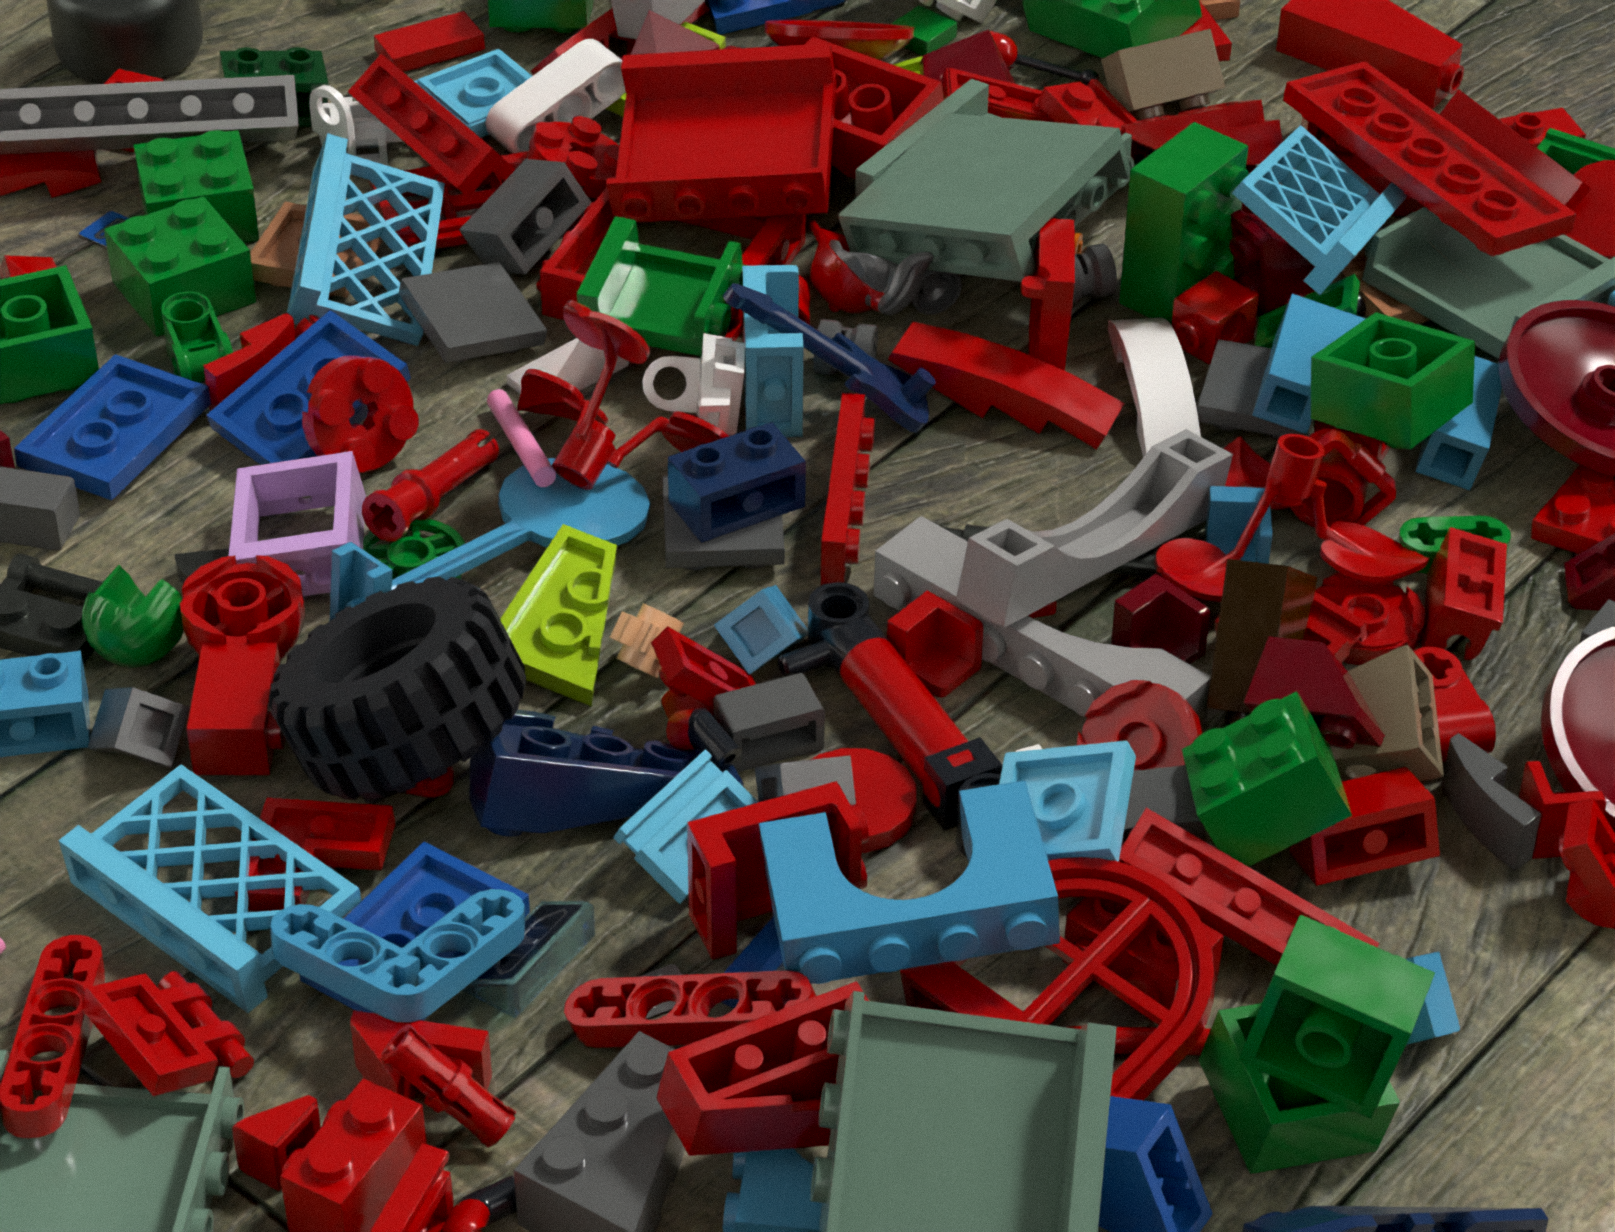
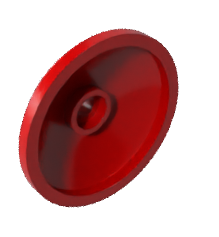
M827 20L765 21V33L778 46L805 45L813 36L881 61L904 48L914 38V27L905 25Z

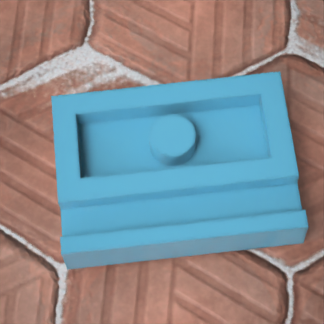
M706 749L623 824L613 837L619 844L624 842L636 854L634 859L679 904L688 898L687 822L759 803L727 770L722 773L710 761L712 755Z

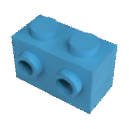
M81 651L1 659L0 757L88 748L90 740L89 694Z

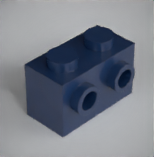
M773 422L668 456L669 504L701 543L805 507L806 461Z

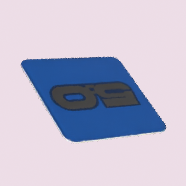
M109 211L82 230L79 235L107 247L104 229L123 223L129 218L114 211Z

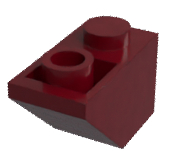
M1240 209L1230 214L1232 239L1229 241V248L1234 260L1235 279L1233 280L1259 294L1257 314L1259 316L1284 306L1287 299L1291 297V294L1304 295L1315 292L1303 281L1315 268L1313 264L1258 216Z
M1268 636L1244 700V704L1251 712L1265 701L1282 699L1297 691L1329 745L1342 749H1351L1355 744L1381 747L1385 737L1383 731L1350 673L1324 642Z

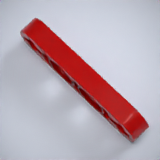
M68 935L55 939L45 946L40 955L0 1084V1110L3 1126L7 1132L16 1137L30 1139L46 1136L60 1128L67 1118L93 1026L91 1020L81 1009L87 987L105 983L102 947L97 940L89 936ZM74 968V979L64 978V975L69 974L71 969ZM69 1006L76 1008L73 1012L65 1015L51 1016L44 1014L46 1011L56 1007ZM55 1051L63 1053L61 1057L51 1061L37 1062L30 1060L33 1056L43 1052ZM33 1089L41 1090L43 1096H38L34 1104H32L34 1097Z
M789 970L599 978L589 980L578 986L569 995L565 1002L564 1014L578 1040L587 1047H625L639 1031L668 1046L688 1045L816 997V994L807 976L800 972ZM728 999L739 1000L736 1007L730 1013L717 1018L708 1017L711 1009L716 1004ZM663 1002H676L673 1009L667 1015L655 1020L645 1019L653 1007Z

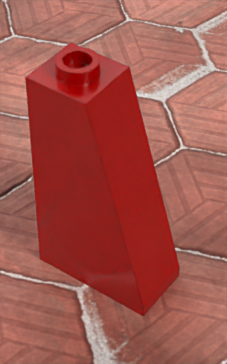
M1290 0L1281 8L1276 51L1330 71L1366 61L1403 89H1409L1411 95L1431 109H1434L1448 94H1454L1458 90L1464 76V67L1460 65L1463 44L1389 0Z

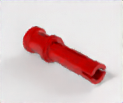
M476 429L468 434L467 438L421 470L409 469L397 475L388 490H376L364 499L362 516L366 526L375 536L385 541H396L408 532L411 522L416 519L425 520L437 511L441 497L484 466L497 460L499 447L495 438L480 448L478 444L485 440L490 433L482 429Z

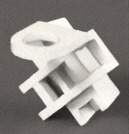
M322 85L314 89L310 94L309 104L312 131L319 134L322 145L327 133L348 139V154L388 165L387 143L404 142L358 101H353L352 97H343L333 87ZM322 98H327L332 103H322ZM379 147L378 154L357 155L356 149Z
M703 333L701 358L666 356L653 361L645 370L643 376V392L648 401L659 409L696 413L698 418L715 425L729 436L737 433L744 379L745 343L732 341V338ZM664 367L678 368L686 378L685 391L674 400L663 399L654 390V377Z

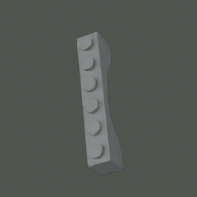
M1186 429L1152 446L1137 467L1113 493L1094 509L1072 523L1053 530L1033 532L1024 529L1009 519H1005L969 537L956 601L975 611L983 620L989 623L997 624L1002 628L1013 624L1204 522L1207 516L1210 486H1225L1233 454Z
M920 516L875 551V597L884 601L890 607L901 611L928 590L975 617L984 626L983 660L994 664L1022 680L1030 687L1057 700L1080 716L1084 717L1091 703L1110 687L1135 679L1162 684L1178 692L1187 700L1199 716L1201 726L1206 723L1211 676L1163 649L1129 648L1097 643L1060 632L1029 616L1002 628L997 624L983 620L978 613L956 601L968 542L930 520Z

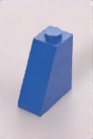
M1110 1096L1098 1226L1109 1232H1201L1213 1213L1171 1104Z

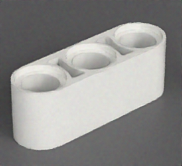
M585 39L577 43L500 99L487 115L485 123L487 132L510 153H519L530 150L528 148L535 126L539 122L571 123L572 119L576 116L592 119L626 92L621 71L622 60L597 40Z

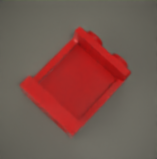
M837 781L687 822L689 916L712 960L737 953V921L773 911L764 869L759 823L826 812L836 861L841 873L856 888L861 890L867 887L866 868L861 858L862 843L869 840L867 821L863 810L858 804L850 805Z

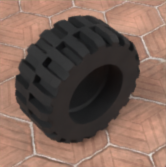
M440 576L426 578L421 583L409 581L398 584L391 591L385 593L379 591L365 597L366 601L352 608L348 606L335 614L336 618L325 625L320 624L308 633V639L304 643L296 644L287 654L286 664L279 665L274 673L273 683L270 688L269 706L274 719L307 777L315 787L333 796L336 795L349 800H356L360 795L368 800L384 797L386 792L393 790L401 793L415 788L416 783L430 777L433 780L447 773V768L460 760L465 762L478 753V747L485 741H492L503 730V722L513 718L518 710L519 700L523 699L526 682L525 666L488 595L481 588L459 578L450 577L448 580H445Z

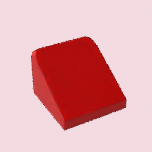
M307 1095L238 1121L232 1127V1134L239 1169L279 1192L282 1189L280 1176L285 1162L295 1150L303 1149L321 1128L317 1099Z

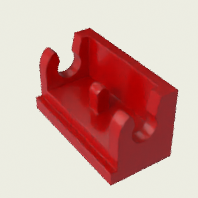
M1452 527L1449 528L1427 573L1422 647L1445 649L1449 637L1463 635L1470 640L1465 645L1464 659L1472 660L1481 653L1492 630L1499 631L1503 624L1506 543Z

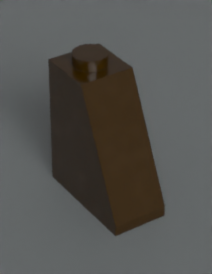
M1227 559L1207 708L1226 711L1224 723L1232 724L1251 714L1249 708L1244 704V700L1268 636L1303 640L1316 590L1317 577L1290 566Z

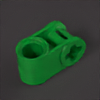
M179 292L164 300L161 306L167 355L172 363L174 375L197 383L205 382L203 365L233 353V349L226 332H223L211 301L205 295L198 292Z

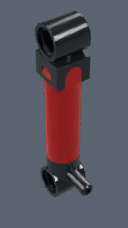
M841 582L828 583L816 588L810 595L808 603V646L780 655L778 659L780 673L787 677L798 673H806L823 666L833 667L922 783V803L944 831L957 827L956 844L959 851L967 858L962 840L959 791L998 785L1003 765L981 737L968 741L869 616V599L863 590L852 584Z

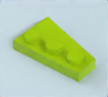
M562 524L500 620L525 666L527 681L592 707L616 562L617 545Z

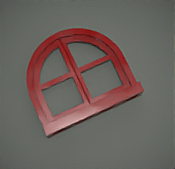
M1089 857L1048 860L1058 899L1080 896L1097 897L1115 901L1127 907L1084 951L1061 936L1060 943L1045 946L1070 965L1024 1011L963 970L961 966L968 959L900 970L907 1006L1050 1025L1094 980L1159 1025L1112 1074L1110 1096L1142 1101L1150 1095L1195 1046L1210 1017L1215 992L1214 961L1210 940L1198 914L1188 901L1165 881L1147 871L1118 861ZM1151 921L1166 936L1178 961V989L1170 1010L1107 968Z

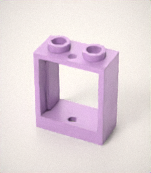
M353 451L237 468L229 556L236 555L237 564H257L256 555L272 557L289 565L293 571L301 570L305 572L304 575H298L301 581L303 596L329 593L331 591L332 550L349 542L363 549L364 519L362 516V504L366 494ZM334 506L333 530L258 541L260 517Z

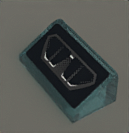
M541 901L525 918L524 940L519 946L462 989V991L516 1018L595 936L593 904L585 901Z

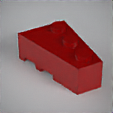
M857 981L668 1052L656 1099L689 1156L829 1146L831 1128L819 1127V1109L823 1086L825 1082L836 1084L839 1055L827 1053L829 1024L833 1009L844 1010L845 1002L853 991L863 992ZM865 995V996H864V1000H865V1001H869L868 998H867L866 995Z

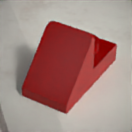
M669 626L651 641L661 666L658 670L659 676L669 689L661 699L668 720L679 710L696 708L707 709L713 716L714 696L756 685L752 674L749 675L747 671Z
M353 1011L350 1025L355 1066L364 1079L414 1100L417 1088L380 1060L382 1051L391 1038L401 1028L409 1024L453 1062L460 1059L470 1066L473 1072L471 1077L488 1090L492 1079L489 1031L422 1020L395 1022L376 1013Z

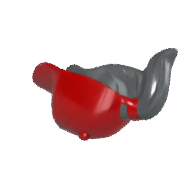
M814 220L809 224L818 242L811 265L810 279L815 289L829 304L828 307L832 312L841 310L846 313L860 314L873 309L876 312L889 316L899 313L915 297L924 273L934 258L930 252H920L906 257L898 265L872 254L850 252L844 235L822 229Z

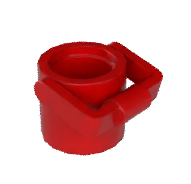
M1339 428L1321 429L1308 436L1319 442L1325 450L1317 479L1327 483L1324 493L1326 522L1329 527L1337 521L1365 525L1395 500V480L1385 471L1386 466L1372 454V450L1364 439L1351 431ZM1369 483H1374L1381 491L1364 504ZM1312 497L1304 499L1303 504L1299 506H1290L1298 519L1311 527H1315Z

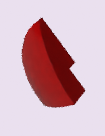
M1262 99L1232 101L1180 111L1178 115L1147 118L1135 121L1134 125L1133 123L1121 125L1122 135L1124 133L1131 134L1132 141L1152 150H1157L1190 124L1196 122L1248 145L1246 165L1260 164L1283 142L1280 120L1264 119Z

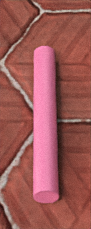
M501 389L492 391L487 397V404L533 481L539 487L550 486L556 479V472L508 394Z

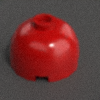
M236 555L221 557L200 566L185 580L182 586L183 599L180 603L183 629L188 643L199 655L202 642L223 644L278 643L279 659L281 661L296 645L304 627L305 607L300 577L289 565L272 557L256 555L257 564H237Z

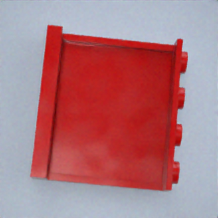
M831 43L623 55L621 71L626 99L616 177L607 178L606 180L613 218L617 216L636 220V222L828 213L837 86Z

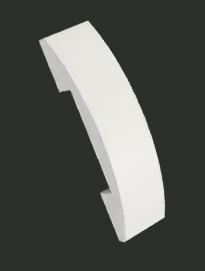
M1165 318L1108 320V332L1116 361L1124 363L1137 409L1136 433L1143 457L1152 446L1186 429L1201 437L1188 367L1180 342L1171 324Z

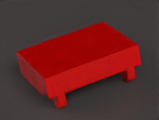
M1051 218L1038 230L1034 254L1037 271L1032 276L1022 279L1021 294L1031 298L1028 324V355L1065 371L1075 287L1074 220Z

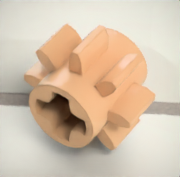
M644 603L637 617L622 611L610 635V638L623 644L616 659L658 679V670L661 666L651 641L667 626L680 633L684 623Z

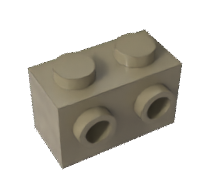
M1211 29L1119 50L1101 59L1109 92L1130 114L1134 115L1137 121L1165 115L1164 106L1179 103L1181 111L1211 104L1209 95L1225 88Z

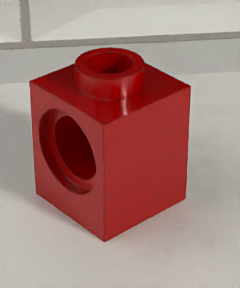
M1215 271L1174 298L1172 327L1178 337L1182 350L1210 365L1218 339L1243 344L1253 339L1259 294Z

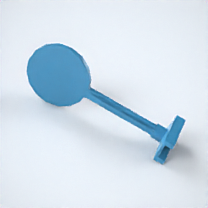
M556 458L547 459L552 465ZM608 464L591 490L574 486L561 478L557 473L555 481L550 486L539 487L523 465L504 479L498 495V506L502 519L506 524L395 579H392L393 569L352 542L332 550L329 622L336 618V613L346 607L351 606L352 608L366 601L365 597L379 591L383 593L391 591L398 584L409 581L421 583L429 577L440 576L445 580H448L450 577L455 578L527 541L548 547L562 524L617 546L627 543L644 530L649 515L650 502L645 488L629 473L613 468Z

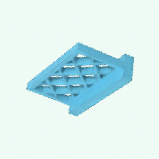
M1301 125L1232 192L1236 198L1315 266L1303 281L1319 295L1322 294L1407 198L1404 191L1392 182L1379 194Z
M327 133L313 168L287 313L293 317L294 324L297 325L303 318L309 320V315H317L321 318L331 310L357 329L418 346L423 336V329L399 295L400 282L389 269L404 264L413 276L432 273L445 183L346 153L348 139ZM350 174L370 180L377 189L362 194L349 179ZM410 192L429 198L428 205L414 210L401 194ZM387 200L399 216L385 221L373 207V204ZM358 211L369 223L370 227L356 232L343 216ZM409 226L422 242L408 247L395 231ZM381 237L393 251V254L379 259L366 242ZM351 248L365 265L349 270L337 253ZM374 275L388 292L372 297L360 283V280ZM345 287L358 304L348 306L328 300L329 293ZM397 302L411 318L410 324L390 318L383 308Z
M182 764L93 833H89L78 825L58 840L70 881L74 886L246 1013L252 1011L268 997L264 982L283 967L274 959L272 946L261 954L246 943L247 931L270 929L272 918L280 911L248 912V890L285 887L284 908L295 905L294 888L296 886H302L303 891L324 889L333 896L322 904L320 908L341 918L362 901L360 889ZM182 791H185L198 801L197 811L162 814L163 806ZM235 826L242 831L241 842L206 845L207 828ZM195 830L194 846L159 849L161 832ZM149 833L147 850L120 852L113 847L115 843L126 835ZM275 854H278L280 859L286 862V874L249 876L250 856H260V859L275 858ZM240 861L239 877L203 880L204 863ZM193 864L192 881L162 883L157 879L158 867ZM296 867L301 869L303 872L295 873ZM234 891H238L237 913L208 916L201 911L202 899L235 896Z

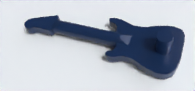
M732 283L722 295L723 299L731 307L742 310L760 323H766L779 333H803L804 349L849 377L844 383L849 390L858 394H865V397L877 404L890 416L892 421H896L909 432L917 433L928 422L929 409L926 393L935 385L936 381L927 370L919 368L912 376H909L894 367L872 358L844 335L837 333L831 339L774 303L769 295L737 283Z

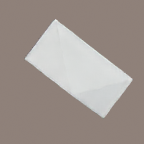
M576 338L508 374L507 384L521 394V378L525 371L537 369L567 381L580 391L598 382L605 364L604 351L590 347ZM618 356L613 373L629 366L628 361Z

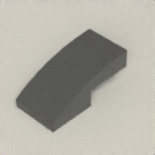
M1458 733L1449 742L1444 777L1442 779L1443 789L1456 814L1470 832L1498 859L1516 871L1532 859L1541 813L1504 788L1508 768L1506 765Z

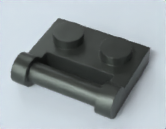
M21 553L15 555L9 564L7 577L0 584V648L27 656L81 651L84 665L95 649L90 645L85 635L82 622L83 607L32 594L31 592L36 588L85 601L88 593H94L103 581L43 566L36 557Z

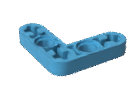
M502 889L480 891L470 896L401 948L323 908L299 904L278 911L272 918L270 924L272 954L274 959L282 966L386 1019L395 1022H413L431 1015L519 946L524 940L525 905L522 899L513 892ZM446 951L466 953V955L456 958L436 956V954ZM350 959L369 961L358 966H342L338 964L341 961Z

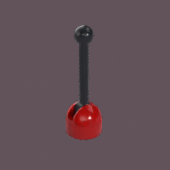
M990 31L1009 70L1016 64L1080 81L1088 86L1091 79L1099 81V75L1093 69H1086L1081 72L1018 54L1015 42L1005 34Z

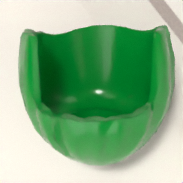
M118 565L94 593L89 592L82 609V622L86 638L103 658L118 666L138 668L155 663L166 656L182 638L184 633L180 609L182 596L179 591L163 579L159 580L147 596H145L136 586L131 576Z

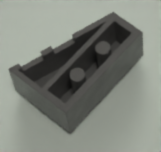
M639 1031L514 1169L519 1226L530 1232L657 1231L661 1220V1207L670 1183L675 1181L686 1151L656 1099L667 1054L675 1050L674 1048Z

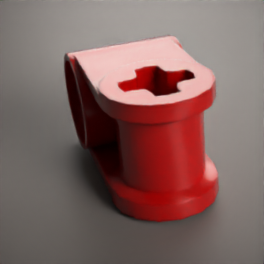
M1422 647L1414 650L1413 652L1433 675L1442 762H1446L1450 739L1458 733L1488 754L1491 753L1496 742L1493 715L1488 705L1479 697L1464 672L1459 659L1449 651L1438 647Z

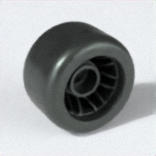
M46 0L53 44L59 60L71 73L95 84H104L118 69L161 79L168 78L184 69L196 57L202 43L203 26L199 0Z

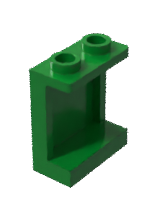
M615 216L576 294L577 301L592 311L601 312L622 321L640 334L648 346L702 357L703 333L722 337L726 336L731 322L732 307L726 303L722 295L732 283L743 286L742 266L748 265L743 264L741 243L729 241L721 259L639 244L636 220Z

